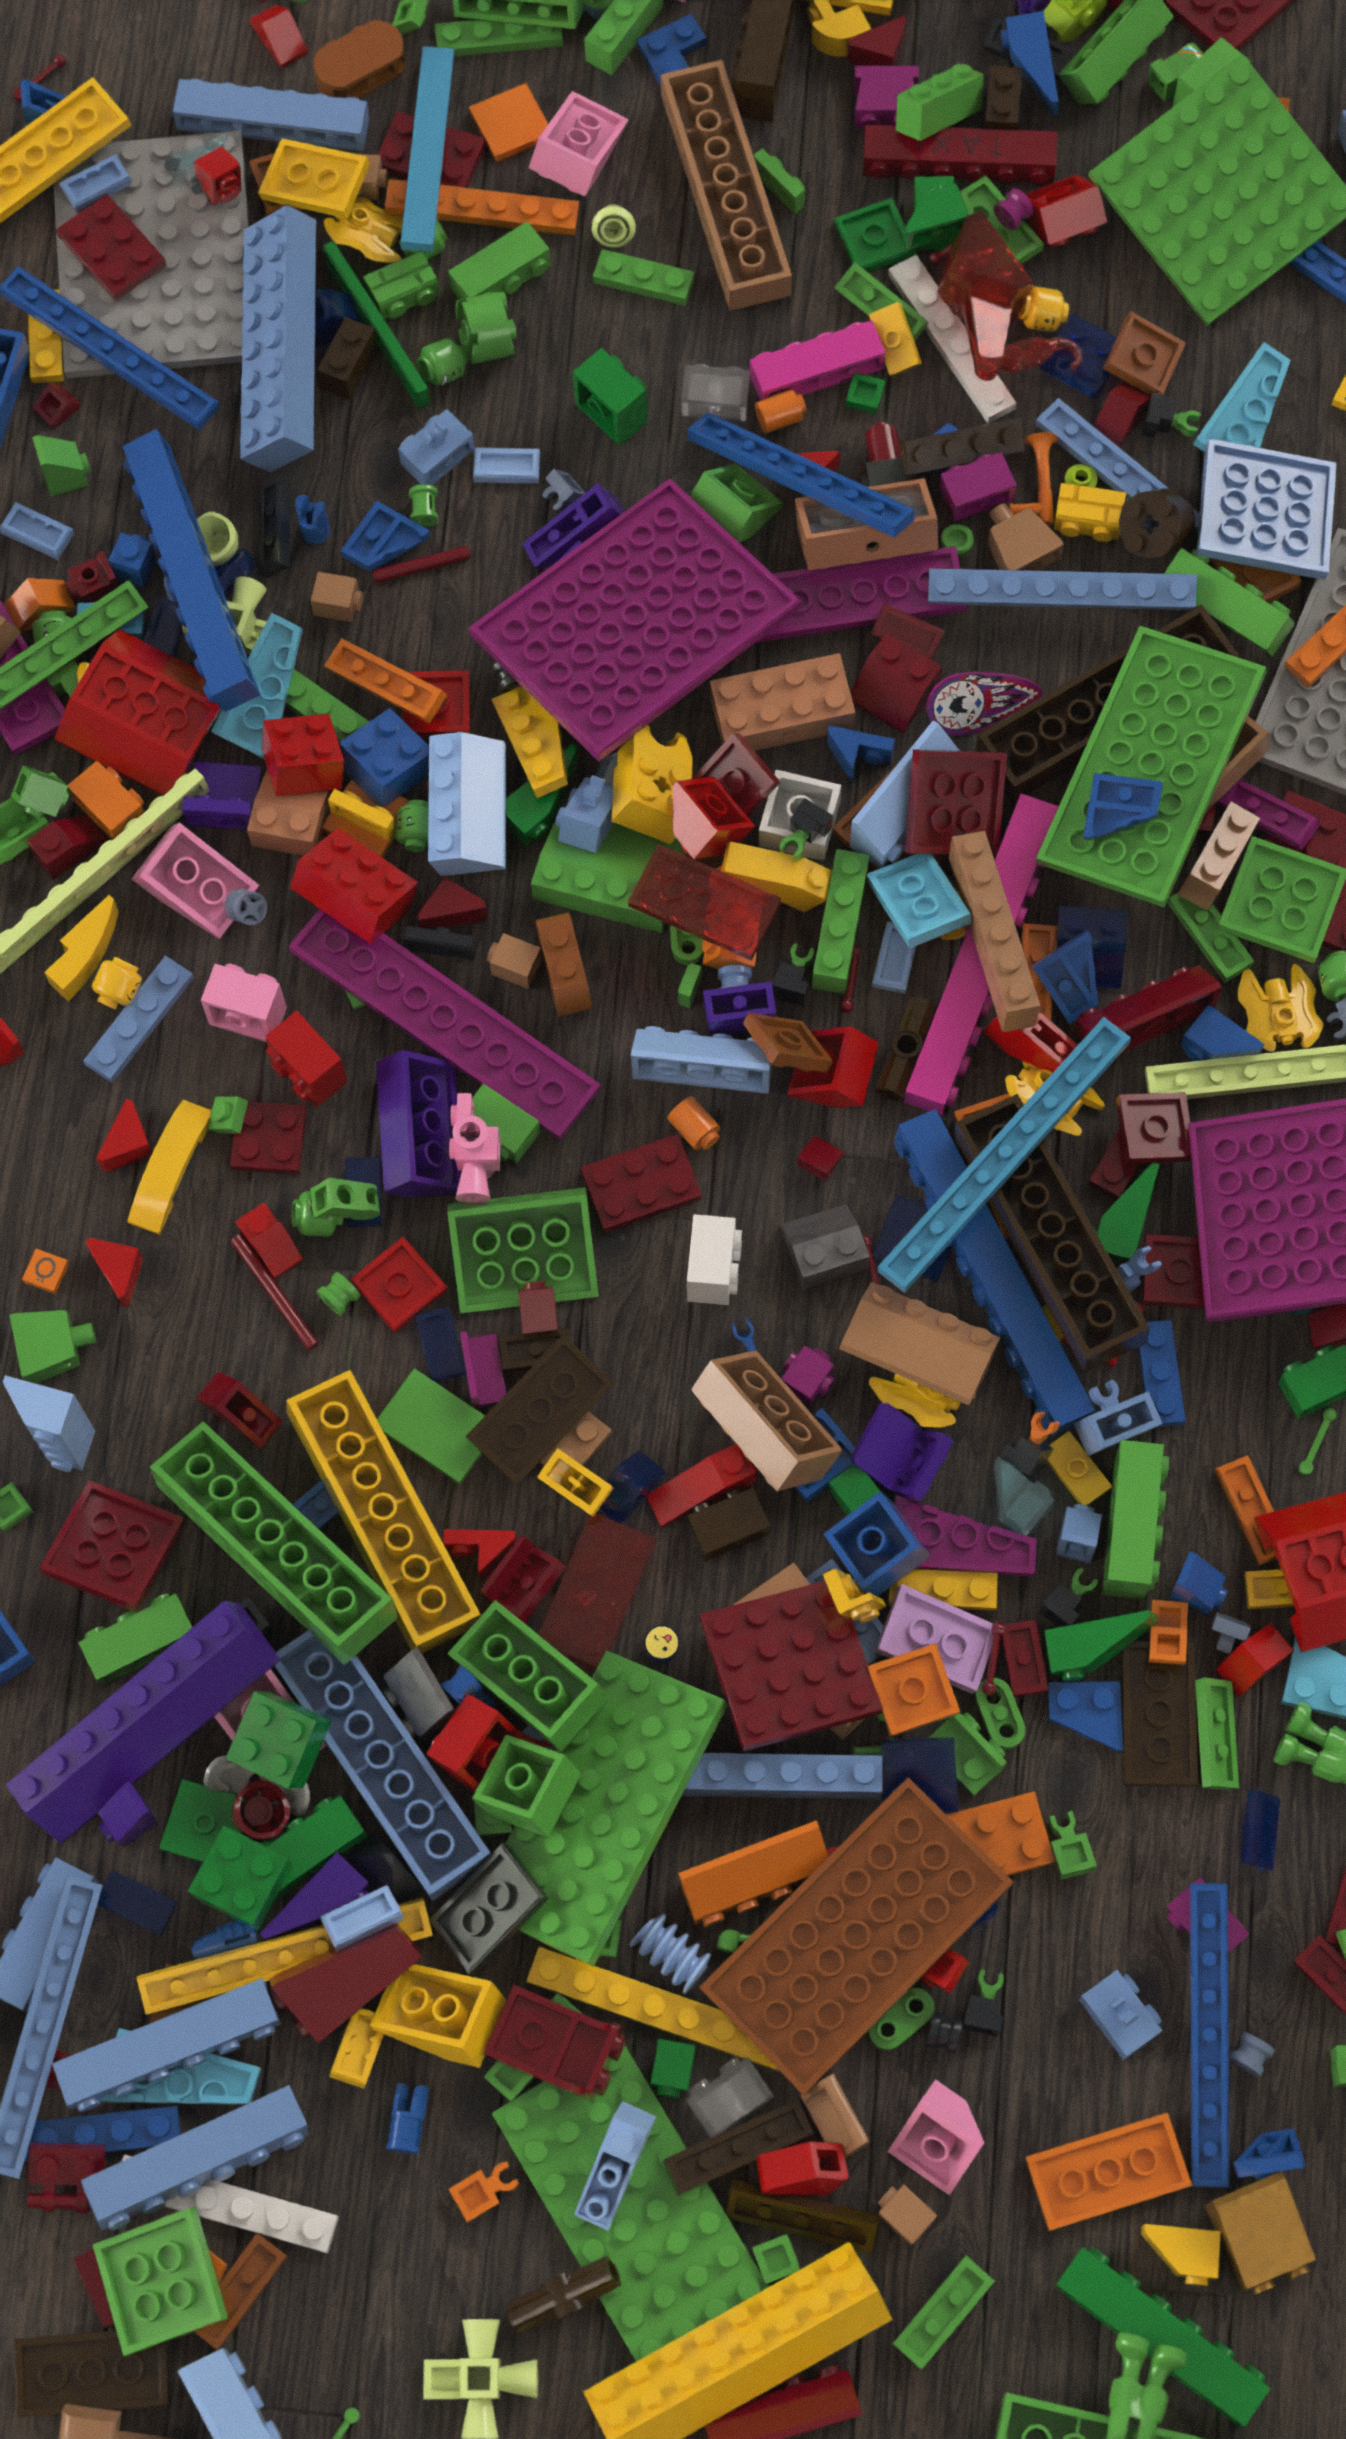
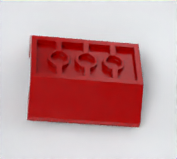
M118 629L101 644L72 693L54 740L94 761H98L105 767H112L117 773L164 796L174 787L175 782L182 775L189 774L190 762L222 709L216 702L211 704L203 690V685L207 684L205 677L202 678L196 668Z
M1346 1492L1255 1516L1254 1521L1265 1552L1275 1550L1296 1613L1289 1620L1301 1653L1346 1641Z

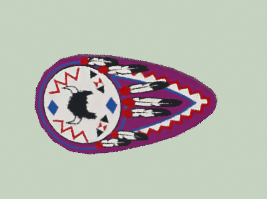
M993 672L956 673L945 677L934 686L928 696L926 711L929 721L932 722L934 720L947 735L961 736L993 726L1041 698L1043 691L1038 684L1017 675Z

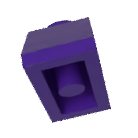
M130 1781L124 1784L98 1812L104 1821L98 1827L109 1843L116 1840L122 1848L159 1823Z

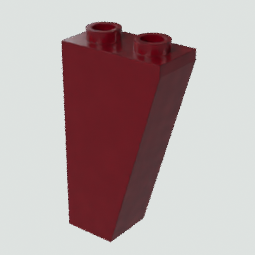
M396 1923L338 1952L334 1948L275 1974L270 1978L273 1991L269 1994L281 2010L284 2011L288 2007L295 2015L296 2019L293 2020V2023L305 2038L311 2035L319 2043L420 1960L422 1956L419 1948L400 1925Z

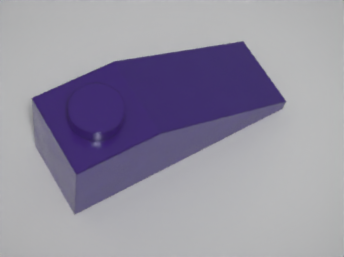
M597 483L523 542L522 545L534 567L539 570L556 563L578 540L582 543L625 511L619 500Z
M336 1853L260 1934L265 1940H270L322 1924L321 1916L369 1894L368 1891L372 1887L360 1873L342 1856Z

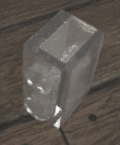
M706 364L685 365L681 398L682 416L702 417L709 412L722 419L746 421L750 370H743L736 366L718 368L710 367Z
M738 2057L732 2059L719 2069L722 2075L710 2083L705 2078L688 2090L691 2096L686 2099V2103L709 2138L725 2132L773 2098V2094L748 2057L741 2062Z

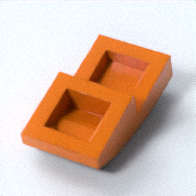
M1152 1600L1151 1612L1157 1615L1158 1624L1151 1626L1149 1662L1185 1665L1188 1602Z

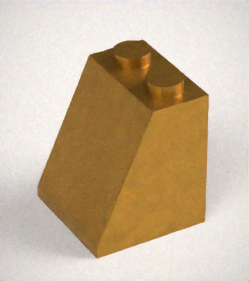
M1283 2171L1215 2199L1205 2205L1215 2231H1221L1220 2242L1242 2291L1252 2288L1254 2295L1274 2287L1273 2278L1286 2273L1290 2280L1309 2272L1307 2263L1316 2260Z

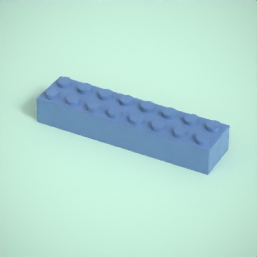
M288 205L244 229L240 459L268 472H272L314 450L316 220Z
M309 1631L278 1650L276 1653L281 1661L274 1667L300 1706L332 1720L324 1739L325 1743L431 1900H436L471 1876L491 1855L490 1851L357 1656L355 1655L344 1665Z

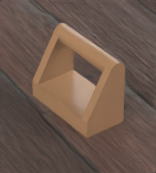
M834 2074L814 2085L805 2096L803 2094L800 2095L823 2141L843 2143L845 2158L869 2145L870 2141Z

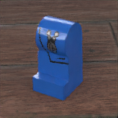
M462 1665L457 1668L456 1675L453 1678L440 1684L454 1709L458 1705L460 1706L467 1694L492 1708L497 1706L494 1700L484 1691L482 1685Z

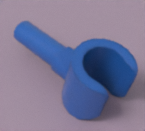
M744 1317L748 1324V1330L744 1333H738L734 1323H732L731 1329L736 1339L743 1341L748 1352L757 1351L752 1338L754 1327L751 1321Z

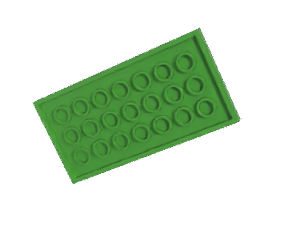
M1139 626L1036 857L1037 864L1165 907L1267 673L1266 666ZM1094 773L1162 781L1163 789L1158 818L1090 841L1085 840L1083 836Z
M607 1650L592 1679L600 1685L608 1699L561 1752L580 1771L581 1775L549 1837H545L514 1826L505 1843L510 1846L549 1897L518 1931L593 1967L728 1706L727 1702L722 1698Z
M625 2046L619 2061L611 2060L607 2070L610 2071L611 2080L604 2096L597 2095L594 2103L543 2081L512 2102L499 2108L492 2115L581 2268L607 2255L615 2263L620 2274L621 2286L599 2297L637 2362L767 2289L769 2286L765 2284L762 2274L708 2184L680 2196L677 2195L663 2160L687 2148ZM623 2101L657 2117L609 2230H606L575 2216L574 2213L611 2120Z

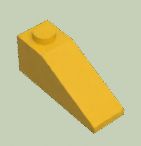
M730 841L726 845L721 874L793 908L806 912L827 901L832 870L805 857L795 862L794 855Z

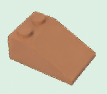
M266 770L254 800L247 828L251 846L304 856L321 842L323 835L322 826L327 819L329 811L328 798L333 790L275 796L268 770Z

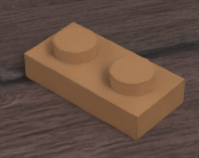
M588 1411L540 1461V1465L544 1468L558 1448L582 1466H585L612 1434V1429Z

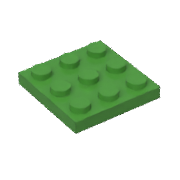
M1252 836L1217 930L1315 964L1346 879V868Z
M196 2207L187 2208L93 2244L123 2356L135 2354L228 2319Z

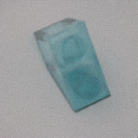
M998 1456L992 1468L998 1519L1014 1532L1030 1536L1051 1511L1055 1501L1051 1497L1052 1492L1038 1481H1035L1033 1484L1023 1476V1471L1009 1461L1005 1462Z

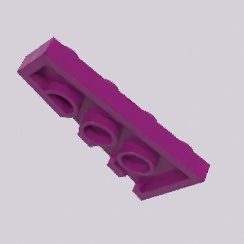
M896 1495L895 1506L931 1555V1557L915 1569L998 1573V1575L1034 1577L1037 1539L994 1525L988 1526L978 1523L971 1518L940 1511L939 1508L911 1502L907 1498Z

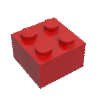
M329 714L263 720L261 750L275 796L342 789L344 758Z
M295 1011L265 1036L269 1048L266 1050V1053L272 1060L270 1062L271 1067L282 1079L287 1076L294 1084L292 1086L293 1091L304 1103L309 1100L317 1108L347 1083L341 1058L298 1011Z
M467 1694L460 1706L458 1705L455 1708V1712L441 1733L434 1738L426 1754L456 1783L475 1794L505 1735L515 1737L518 1730L499 1711Z

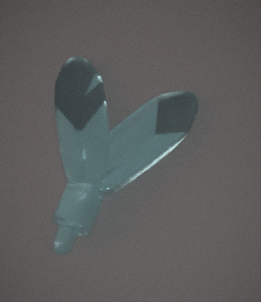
M224 134L220 138L215 137L207 146L191 148L172 155L164 163L165 168L169 171H180L193 167V161L221 146L224 148L223 143L227 140V135ZM193 172L190 182L191 189L195 195H199L204 189Z

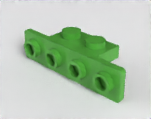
M54 772L50 773V775L57 777ZM12 797L0 804V865L12 860L17 854L29 847L27 840L50 824L45 817H37L26 812V806L19 804Z

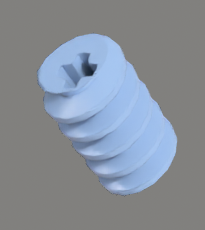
M662 1914L647 1922L633 1938L630 1946L633 1947L642 1942L639 1954L643 1957L653 1952L650 1964L656 1966L664 1962L661 1974L667 1976L675 1971L672 1984L677 1986L686 1981L683 1993L687 1994L707 1971V1964L711 1954L706 1953L698 1958L696 1954L700 1945L696 1943L687 1948L685 1944L689 1935L685 1933L675 1938L674 1934L678 1925L674 1923L665 1929L663 1924L666 1915Z

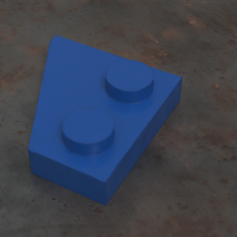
M376 501L341 549V556L362 569L371 572L427 541L430 538V531Z
M1085 930L1032 965V968L1069 1024L1078 1019V1016L1084 1011L1098 1006L1091 945L1092 938L1088 930Z

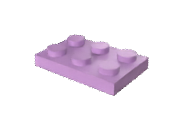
M901 1584L895 1594L875 1652L888 1658H893L936 1643L950 1684L974 1694L978 1690L991 1653L994 1636L991 1632L993 1623Z

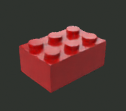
M338 827L297 861L290 888L371 944L410 911L418 882Z

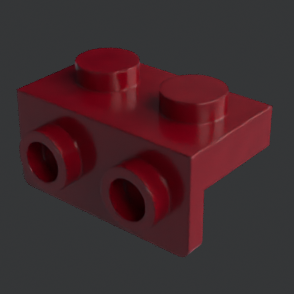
M520 1535L515 1543L508 1548L505 1557L494 1572L487 1577L480 1592L491 1604L496 1600L525 1624L565 1569V1566L560 1560L535 1547L527 1537Z

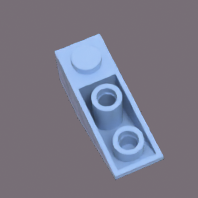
M622 2101L611 2120L574 2213L575 2216L609 2230L657 2116Z

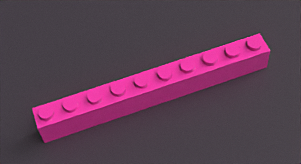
M1024 794L1019 796L995 858V864L1015 927L1021 928L1028 912V908L1023 907L1027 896L1034 897L1039 883V879L1035 877L1038 867L1045 868V866L1037 864L1036 857L1059 806ZM970 926L905 1091L904 1103L926 1111L936 1109L940 1116L944 1115L947 1106L953 1108L959 1092V1088L955 1087L958 1075L962 1077L966 1075L971 1058L966 1056L970 1045L977 1046L983 1029L978 1026L981 1015L988 1017L993 1004L992 997L989 996V987Z

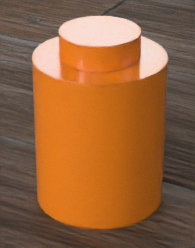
M792 389L755 403L756 415L765 434L802 421L803 413L807 412L802 395L800 393L796 395Z
M693 1096L680 1102L668 1115L667 1119L694 1150L700 1148L707 1150L720 1137L717 1134L720 1126Z

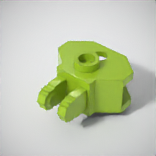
M1052 0L1044 10L1046 27H1052L1058 32L1057 40L1060 43L1072 42L1094 24L1106 8L1107 0Z

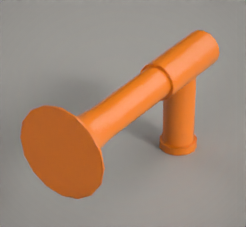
M1042 432L1029 435L1024 439L1025 444L1033 448L1036 456L1038 503H1009V509L1013 515L1029 508L1039 515V518L1047 526L1054 525L1049 451L1051 445L1057 442V435Z

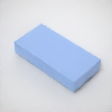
M474 449V482L539 484L540 449Z
M887 921L872 987L905 994L916 946L909 949L893 922Z
M388 1885L321 1916V1920L338 1952L404 1920V1917Z

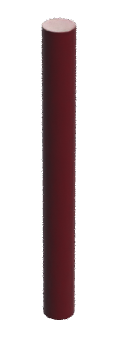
M242 1234L232 1238L230 1243L306 1349L310 1351L317 1347L319 1341Z

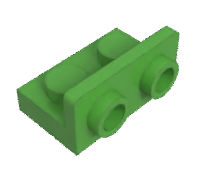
M959 1713L951 1716L923 1745L974 1797L1005 1768L1007 1762L1003 1757L1006 1753L993 1739H990L988 1742L978 1732L981 1727L971 1715Z

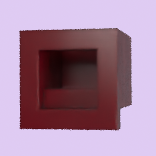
M103 551L97 553L96 558L67 570L70 576V580L65 581L73 599L80 598L82 603H95L119 587Z

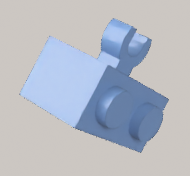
M446 409L439 416L434 415L425 424V427L417 434L405 438L398 451L400 464L420 484L433 485L474 452L475 446L473 434Z
M593 775L591 779L585 777L578 789H572L567 807H561L556 818V826L560 827L559 842L593 853L598 851L614 822H611L613 786L605 784V779Z
M1114 1380L1105 1383L1108 1390L1107 1397L1100 1394L1097 1386L1089 1390L1090 1399L1094 1404L1100 1406L1102 1411L1074 1423L1087 1456L1117 1445L1121 1440H1129L1163 1424L1149 1391L1119 1403L1117 1399L1119 1388Z
M1116 1970L1084 1993L1079 2001L1124 2061L1162 2032V2029L1159 2027L1162 2020L1150 2004L1144 2006L1136 1996L1139 1989L1128 1974L1122 1976Z

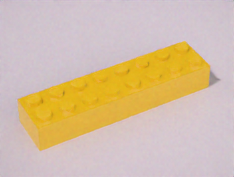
M351 1370L287 1399L286 1413L321 1480L324 1482L374 1581L393 1599L398 1616L396 1622L410 1649L413 1650L418 1647L422 1654L467 1632L480 1618L481 1614Z
M848 2242L583 2392L606 2439H683L888 2323L892 2318L878 2288L852 2245Z

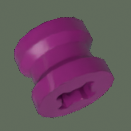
M1012 189L1007 194L1005 201L1000 200L993 206V211L997 220L1005 228L1014 231L1020 226L1022 219H1027L1034 213V208L1029 198L1022 191Z

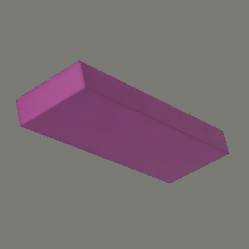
M1241 779L1217 801L1218 809L1225 811L1231 801L1260 817L1255 826L1256 828L1299 850L1304 848L1320 826L1318 818Z

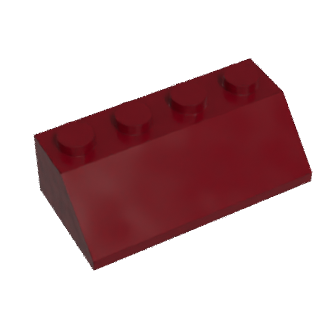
M1200 965L1191 969L1183 967L1173 972L1167 980L1160 983L1154 980L1145 984L1139 989L1140 992L1129 997L1127 994H1122L1112 999L1109 1005L1102 1009L1091 1008L1084 1011L1076 1020L1074 1033L1079 1043H1081L1100 1020L1105 1017L1131 1037L1130 1044L1122 1052L1124 1053L1195 1021L1208 1004L1215 1009L1222 987L1219 981Z
M838 2365L816 2371L818 2379L804 2383L802 2376L785 2380L780 2383L782 2390L768 2394L766 2391L707 2424L705 2428L708 2439H786L862 2415L849 2371L840 2372Z

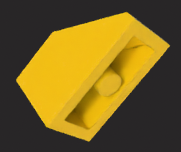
M1151 2224L1141 2226V2235L1175 2276L1186 2277L1185 2284L1208 2286V2280L1218 2278L1221 2231Z

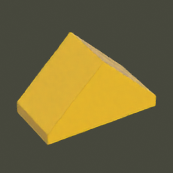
M558 1448L537 1476L538 1479L593 1517L614 1488Z

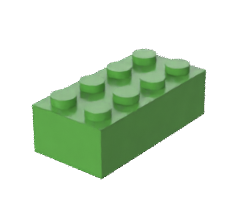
M1129 1440L1120 1441L1114 1458L1102 1595L1145 1600L1148 1591L1154 1590L1155 1582H1158L1160 1561L1154 1560V1555L1158 1554V1548L1162 1544L1163 1526L1157 1525V1521L1161 1520L1162 1512L1164 1513L1166 1491H1161L1160 1486L1164 1485L1169 1469V1456H1163V1444Z
M496 1600L447 1653L457 1667L462 1665L468 1670L486 1692L560 1753L608 1699L596 1681Z

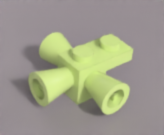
M237 577L235 579L232 602L227 601L245 653L251 654L267 622L256 619L254 610L267 590L263 584L252 578ZM183 626L184 634L188 633L187 626Z
M462 2320L469 2358H460V2360H424L423 2399H469L461 2439H499L492 2399H500V2391L538 2398V2359L501 2367V2360L492 2358L500 2320Z

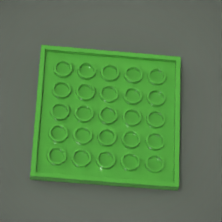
M1243 54L1088 174L1089 178L1094 184L1099 186L1100 192L1206 327L1346 220L1345 183Z

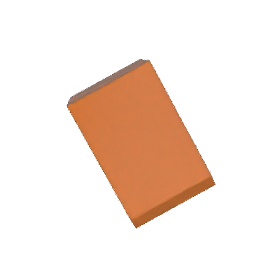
M27 578L3 605L16 628L21 633L32 629V624L35 620L39 619L40 613L64 611L66 615L77 610L64 581Z

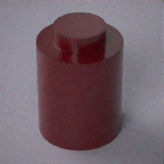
M878 422L867 430L865 439L870 462L901 457L899 437L895 426L887 422Z

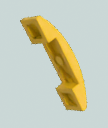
M186 1100L181 1101L167 1123L147 1164L127 1220L129 1224L158 1235L161 1234L174 1205L172 1199L197 1144L202 1143L208 1130L211 1117L210 1109Z

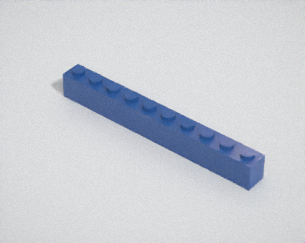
M155 429L123 446L127 457L123 464L129 476L135 480V484L132 485L135 496L140 503L143 502L144 508L140 512L147 526L152 528L153 532L149 534L154 548L157 552L161 553L162 557L158 559V563L165 576H169L171 581L167 583V588L174 601H178L177 616L184 627L187 626L188 633L185 634V639L190 649L196 652L198 657L194 659V664L202 678L205 677L207 684L203 685V690L211 704L216 702L224 712H227L259 696L260 692L171 446L159 430Z
M936 1109L899 1124L894 1139L895 1148L901 1158L906 1157L911 1167L909 1169L911 1179L916 1187L921 1186L926 1196L925 1204L927 1210H929L967 1167ZM985 1204L951 1241L948 1247L952 1246L957 1255L956 1263L960 1273L964 1277L968 1276L974 1287L972 1288V1294L979 1307L984 1306L989 1316L988 1325L991 1332L1002 1340L1005 1346L1004 1355L1011 1368L1016 1367L1021 1377L1020 1386L1023 1393L1028 1399H1033L1038 1409L1036 1413L1045 1412V1416L1041 1421L1042 1426L1047 1429L1051 1422H1059L1058 1430L1051 1434L1052 1437H1055L1075 1428L1074 1423L1094 1414L1095 1408L987 1204Z

